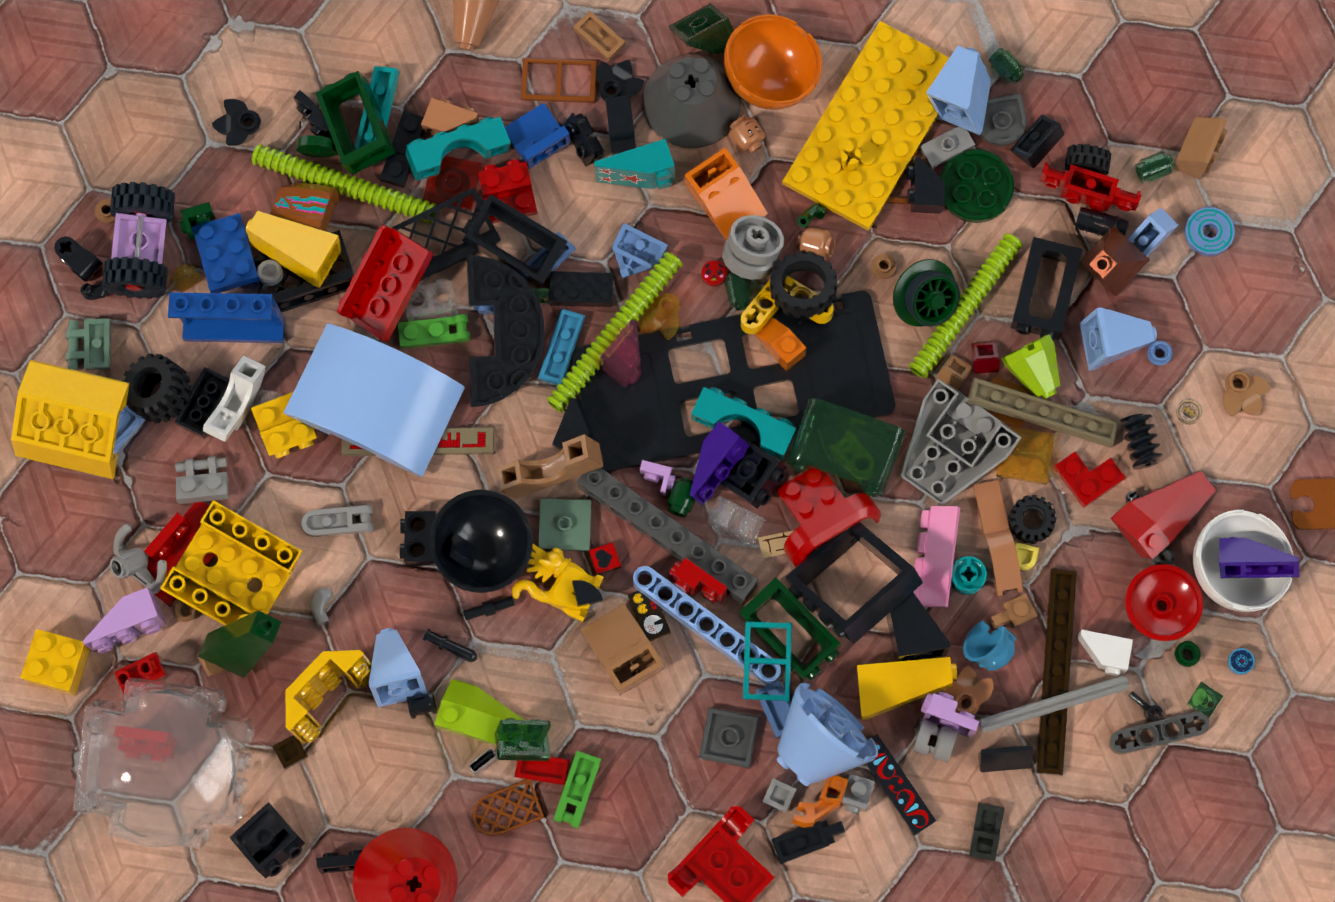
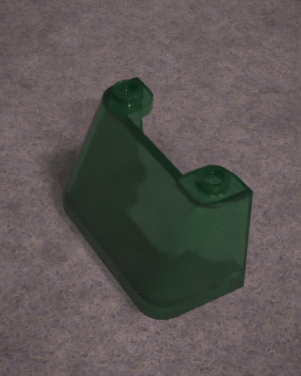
M810 398L804 409L787 464H790L793 470L803 473L806 470L815 468L859 483L860 487L864 489L863 493L871 497L883 496L906 431L896 425L820 399Z

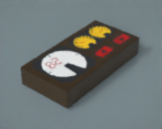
M640 591L627 595L638 623L650 642L671 633L660 606Z

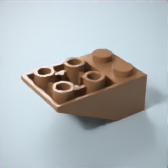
M625 604L620 605L580 629L619 695H622L664 669L663 662Z

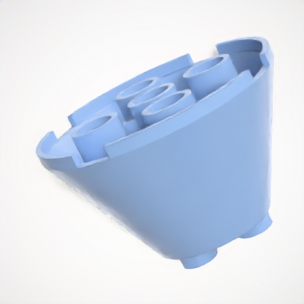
M801 683L795 689L777 747L779 753L777 761L785 769L790 768L797 774V779L803 785L809 786L811 783H817L873 761L878 755L876 744L872 738L867 740L861 732L864 726L840 702L822 689L818 688L816 691L808 688L810 684Z

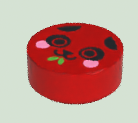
M716 260L707 262L701 271L702 280L708 286H720L726 279L725 266Z

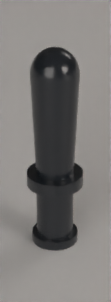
M427 629L423 637L424 641L427 640L438 645V649L442 650L444 648L468 662H475L478 655L476 651L449 640L446 635L443 637L432 632L431 629Z

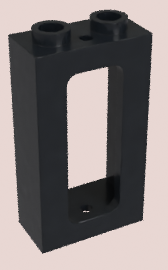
M491 194L486 200L481 198L474 209L478 214L473 221L469 219L462 230L465 234L462 241L488 257L507 265L521 276H524V279L540 287L568 241ZM488 216L497 218L546 248L547 255L538 269L530 267L480 236L479 231Z
M1033 237L1010 328L1016 329L1017 333L1023 335L1033 333L1040 335L1041 338L1050 334L1053 341L1060 339L1082 254L1081 248ZM1042 257L1066 263L1053 318L1050 320L1034 317L1029 314L1030 302Z

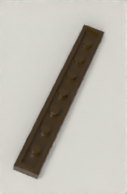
M1050 570L1041 700L1069 692L1077 571ZM1067 708L1040 716L1036 774L1063 775Z

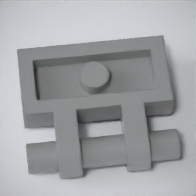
M208 456V459L203 460L189 458L185 459L184 462H176V472L186 471V476L176 477L177 503L185 504L229 499L227 472L218 473V468L227 467V458ZM209 469V474L195 475V470Z

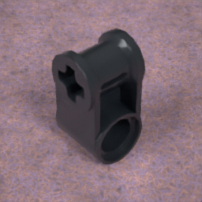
M61 237L55 243L54 249L61 261L86 283L103 265L94 254L84 249L71 237ZM67 247L72 249V251L68 253L64 252V249Z

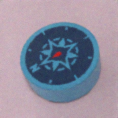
M1244 648L1234 650L1227 659L1228 668L1236 675L1247 674L1253 669L1255 664L1253 654Z

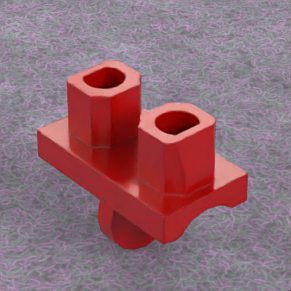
M157 652L114 672L124 696L167 676Z

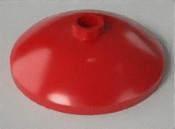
M1159 564L1145 568L1133 578L1126 591L1125 609L1131 624L1138 632L1152 640L1168 642L1186 636L1195 628L1202 615L1203 596L1195 579L1185 570L1173 565ZM1163 602L1166 606L1165 610L1158 609L1157 603Z

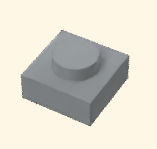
M773 778L762 803L786 814L797 789Z

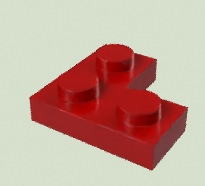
M1073 452L1054 466L1055 471L1083 508L1126 478L1111 457L1092 471H1089L1076 452Z

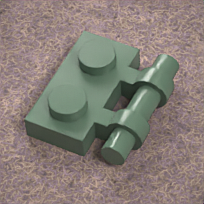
M109 318L84 319V329H78V321H68V330L66 331L68 352L65 355L68 369L78 371V362L84 361L85 370H111V320ZM84 339V351H78V340Z

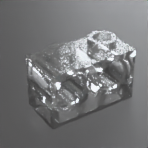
M437 279L433 281V284L423 285L419 283L406 306L408 321L459 315L453 281ZM442 293L449 295L448 300L445 302H439L436 299ZM420 297L425 300L421 306L412 305V301L415 298Z
M719 496L708 517V525L753 547L765 525V518Z

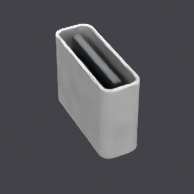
M490 748L470 763L469 768L475 775H478L496 761L498 756Z

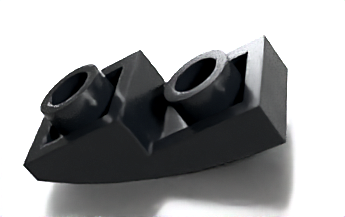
M299 90L294 96L297 105L296 109L308 117L309 130L316 136L331 139L332 136L323 114L315 103Z

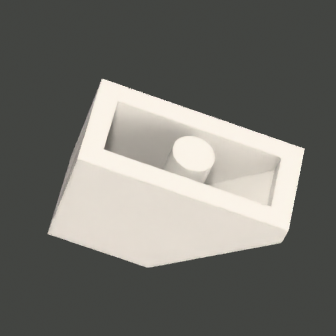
M1087 630L1079 632V642L1098 669L1105 670V674L1111 676H1120V673L1124 674L1128 670L1132 639Z

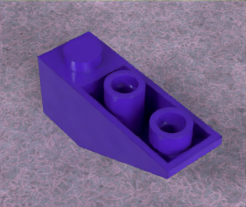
M720 421L703 441L690 496L702 506L713 496L715 489L722 480L728 477L730 470L738 460L744 457L746 450L750 446Z

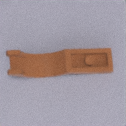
M999 481L974 484L973 491L983 536L988 544L992 560L997 597L1003 596L1002 591L1016 589L1017 593H1022L1023 588L1017 551L1009 529Z

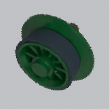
M924 259L910 265L897 280L893 292V306L896 314L905 323L916 327H932L946 322L955 313L960 300V290L953 272L946 264L935 259Z

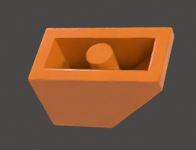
M771 318L759 333L754 334L785 371L789 370L806 355V347L788 327L774 318Z

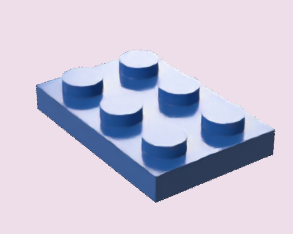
M240 213L192 227L210 293H222L260 281Z

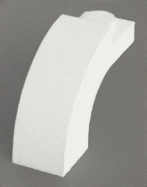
M245 356L240 359L231 371L230 381L222 400L203 426L204 432L226 442L232 432L240 428L258 394L266 366Z

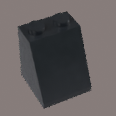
M913 592L886 615L895 662L930 659L947 655L950 649V642Z

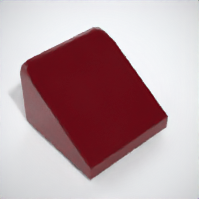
M997 342L971 343L974 373L998 372L1000 358Z

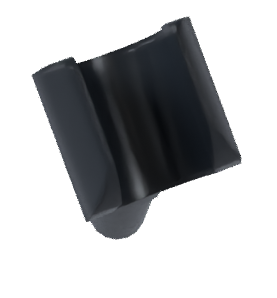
M1133 691L1129 694V697L1144 710L1146 719L1156 720L1150 714L1152 708L1159 714L1163 713L1160 706L1149 705Z

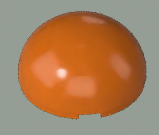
M759 15L742 22L730 35L724 51L725 73L735 92L748 103L769 110L785 109L803 101L816 87L822 71L821 52L813 36L810 33L807 34L796 25L797 22L778 15Z

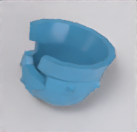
M982 620L968 633L964 641L963 653L965 658L978 663L980 668L984 667L988 671L998 670L1006 666L1013 658L1016 637L1003 626H999L998 629L990 634L988 632L990 626Z

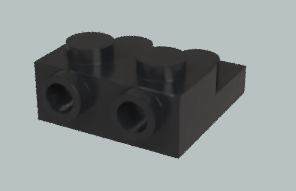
M742 437L750 446L746 450L744 457L737 461L730 470L728 477L722 480L720 484L758 509L760 505L764 506L769 502L771 498L770 491L774 485H779L783 482L787 467Z
M269 802L229 837L265 879L269 876L274 877L278 875L282 870V864L289 858L294 859L302 852V846L305 844Z

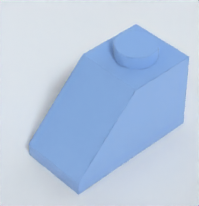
M1160 208L1150 214L1128 239L1148 257L1179 225Z

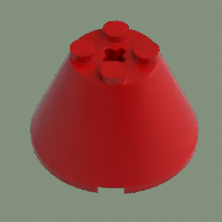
M415 828L392 829L371 840L360 853L353 871V892L357 902H453L457 889L456 865L447 847L432 834ZM407 880H413L411 886L406 885Z

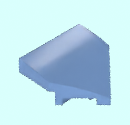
M623 223L613 243V251L622 278L654 269V265L659 264V259L663 258V254L667 251L669 245Z

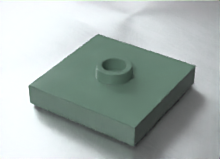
M540 499L538 547L552 551L553 548H560L562 551L589 552L592 501Z

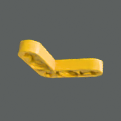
M789 276L783 281L785 291L787 293L790 292V295L793 297L803 294L808 298H813L818 295L815 291ZM770 280L741 315V328L747 334L759 333L779 309L775 305V300L771 298ZM762 300H770L773 302V306L763 308L759 303ZM833 304L829 309H826V312L820 315L815 314L809 319L819 324L828 323L833 317ZM756 317V323L748 324V320L752 321Z

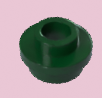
M1184 641L1176 647L1174 656L1181 666L1192 667L1200 660L1201 652L1195 643ZM1184 650L1191 652L1192 656L1190 659L1184 658Z

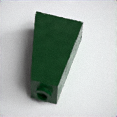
M255 611L209 632L205 637L198 657L245 678L273 644L282 621L263 612Z

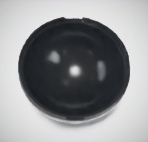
M491 490L467 491L449 500L436 515L430 531V552L438 571L454 586L475 593L493 592L511 584L526 568L533 547L532 529L524 511L509 497ZM455 534L460 535L476 547L474 565L469 569L449 556L450 540Z

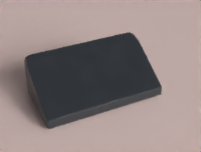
M1041 114L1010 150L1028 166L1035 168L1064 136V131L1059 122Z
M1033 746L981 749L978 753L980 771L995 772L1029 769L1032 767Z

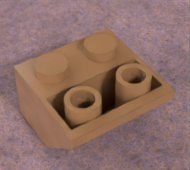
M1195 117L1173 169L1199 180L1204 172L1209 174L1219 153V148L1228 130L1224 129L1227 120L1223 118Z

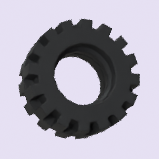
M1073 144L1067 148L1064 167L1069 171L1070 166L1074 165L1107 175L1110 169L1112 154L1109 150H1105L1103 147L1099 148L1096 145Z

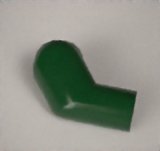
M820 203L812 204L798 217V225L805 228L815 217L823 219L827 211L826 207L820 206Z

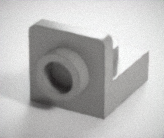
M849 774L848 783L841 805L845 806L844 810L858 815L860 811L866 812L875 781Z

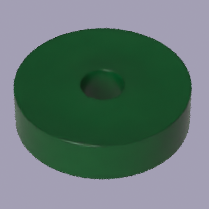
M306 135L297 139L296 150L302 155L315 158H328L336 155L335 144L330 138Z

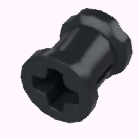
M428 691L427 695L415 698L411 696L406 697L412 719H415L417 715L429 712L437 713L432 691Z

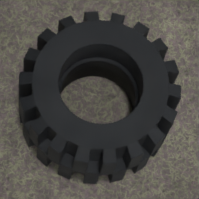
M147 354L146 358L141 356L138 358L137 363L133 362L130 365L131 369L129 371H125L124 376L126 377L122 381L130 383L126 405L130 410L147 421L160 423L161 420L164 422L170 421L171 416L177 417L179 415L178 411L180 409L183 411L186 407L184 403L189 401L190 396L188 392H191V385L188 384L191 381L190 377L186 375L187 372L166 356L164 357L161 354ZM162 380L159 390L150 397L153 387Z

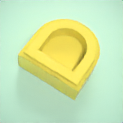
M1014 542L1020 571L1032 569L1037 561L1039 547Z

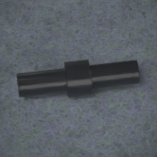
M512 596L494 602L491 599L482 602L480 606L464 610L463 613L465 620L483 615L488 617L495 615L496 611L513 607L515 604Z

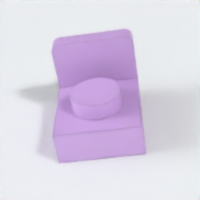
M642 460L640 475H644L645 480L655 483L663 480L660 492L661 495L666 496L667 490L672 491L676 476L672 475V468Z

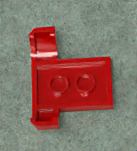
M820 464L815 465L776 489L779 497L800 525L788 536L784 544V552L795 567L802 563L815 548L858 522L868 518H872L875 523L880 521L881 512L868 494L858 493L844 498Z
M731 806L721 820L693 850L668 873V884L682 898L701 880L723 902H753L775 878L737 842L755 820L741 806Z

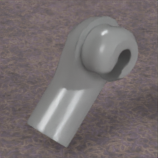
M327 587L317 589L310 604V609L318 627L330 622L324 607L326 602L333 598V593Z

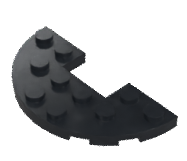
M467 255L468 306L493 305L494 356H469L470 407H479L502 400L514 391H517L528 380L539 362L543 351L545 323L538 298H536L527 281L519 273L500 261L483 256Z

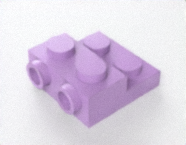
M939 692V694L933 693L932 695L927 693L921 708V712L925 713L923 719L937 723L941 727L946 726L958 730L959 734L972 738L979 724V721L974 719L975 715L965 711L956 713L955 710L958 702L954 701V697L950 694Z

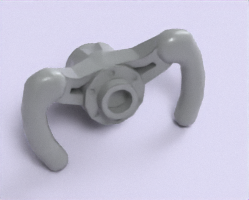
M126 523L119 528L115 535L113 543L115 556L110 561L111 572L117 578L124 579L131 576L144 587L149 588L154 594H157L167 577V562L165 560L158 561L157 578L154 580V577L147 570V554L140 548L128 550L124 547V538L132 530L131 524Z

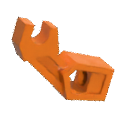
M838 775L827 778L818 802H799L797 810L803 812L805 816L801 817L795 814L792 823L803 828L811 827L835 809H839L848 779ZM827 792L836 795L837 798H827Z

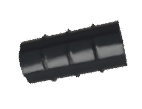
M1080 207L1075 228L1086 231V233L1090 232L1098 236H1104L1112 226H1115L1125 236L1129 220Z

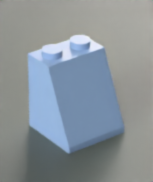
M958 45L926 93L935 111L938 112L940 119L978 135L982 133L991 79L986 66L980 58L979 52L973 48L968 47L966 49Z

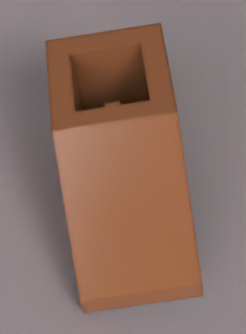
M431 98L421 126L423 133L434 136L439 132L445 131L449 133L455 131L459 126L465 124L471 126L478 124L480 121L478 113L471 107L462 106L461 108L453 105L447 99L439 98L437 100Z

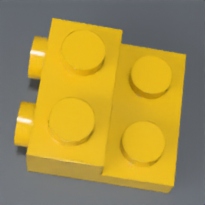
M294 391L251 407L269 456L283 457L290 454V448L298 445L299 449H304L313 445V439L317 438L313 427L283 414Z

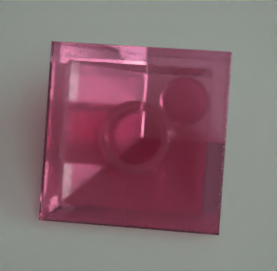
M633 319L600 357L602 370L624 388L629 383L634 384L641 375L637 324Z

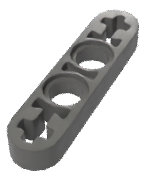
M1192 712L1118 730L1110 737L1109 747L1114 753L1122 755L1198 737L1208 730L1209 720L1201 712ZM1194 717H1196L1197 721L1203 722V725L1199 727L1200 731H1197L1196 727L1186 729L1188 734L1184 735V726L1180 720H1184V725L1192 723ZM1173 723L1178 727L1179 732L1176 737L1166 735L1164 731L1166 724ZM1148 729L1153 733L1154 738L1151 743H1143L1140 740L1139 734L1141 730ZM1130 732H1134V740L1137 747H1134V741L1124 745L1125 749H1121L1120 745H1115L1118 736H1121L1122 739H1129L1132 737Z

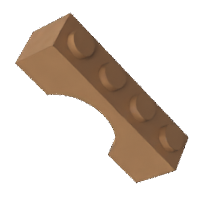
M584 434L563 442L562 450L552 457L535 461L515 460L497 467L500 491L514 499H518L603 467L600 445Z

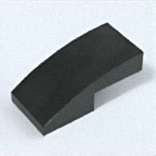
M978 802L969 856L995 861L1004 807Z

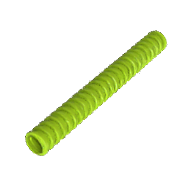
M258 144L252 154L253 165L257 166L259 164L261 168L266 166L267 170L271 171L274 169L276 173L281 171L282 175L288 174V177L291 178L295 176L297 180L302 179L305 183L310 181V184L336 188L341 195L345 193L347 197L353 196L355 200L360 198L361 202L368 201L370 205L375 203L376 207L382 206V209L385 210L389 208L391 212L397 211L399 215L404 213L405 217L410 215L412 218L437 205L436 203L429 204L427 200L422 202L421 198L416 200L415 196L412 195L408 197L406 193L401 195L400 191L396 190L393 192L391 188L387 190L385 186L379 187L377 183L372 185L371 181L364 182L362 178L357 180L356 176L350 177V174L347 173L343 175L341 171L335 172V169L332 168L328 170L327 166L321 167V164L318 163L314 165L312 161L307 163L306 159L302 158L300 160L297 156L293 158L291 154L285 155V152L282 151L278 153L277 149L271 150L268 146L264 148L262 144ZM436 212L429 215V217L435 218ZM424 218L419 220L420 222L425 220L426 224L429 225L433 222Z
M665 252L663 254L664 258L659 259V264L654 265V270L649 271L650 275L645 276V282L639 284L640 288L634 290L635 294L632 293L630 300L627 299L625 301L626 305H622L620 307L621 311L615 313L616 317L610 319L611 323L606 324V330L600 332L601 336L596 337L597 341L592 342V347L586 349L587 353L581 355L582 359L576 361V366H572V372H567V378H563L561 380L562 384L556 386L557 390L551 392L552 396L546 398L547 402L554 409L564 413L570 399H576L575 395L580 394V388L586 386L585 382L590 381L589 377L594 376V371L600 369L599 365L605 363L604 359L610 357V352H614V346L620 344L619 340L625 338L624 334H628L630 332L629 328L634 327V322L639 321L638 317L644 315V310H648V304L654 302L653 298L659 296L658 292H662L663 286L668 285L667 281L673 279L672 275L678 273V268H682V262L678 257L670 252Z

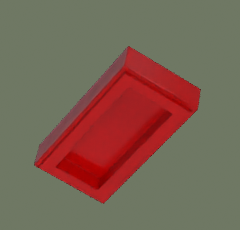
M519 752L514 777L565 786L570 759Z

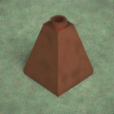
M1112 226L1079 263L1116 297L1150 259L1115 226Z

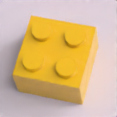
M36 629L20 678L30 684L76 696L90 649L84 645L83 641Z

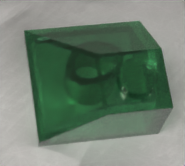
M711 3L669 26L670 30L687 46L714 54L724 53L727 41L734 31L729 18Z

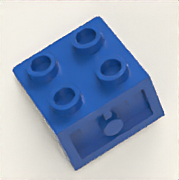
M545 104L537 106L505 127L510 142L523 161L527 162L529 169L571 143L568 130L565 126L560 127Z

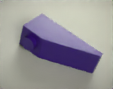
M1219 538L1220 578L1300 577L1299 557L1248 538Z

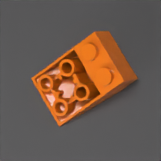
M723 148L684 175L685 186L725 240L728 239L730 228L737 219L748 215L761 217L768 215L740 166L726 148Z

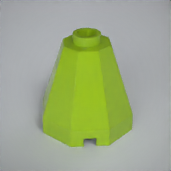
M1050 334L1001 358L1005 367L1034 396L1039 397L1042 395L1043 399H1046L1057 393L1055 388L1060 386L1055 345Z

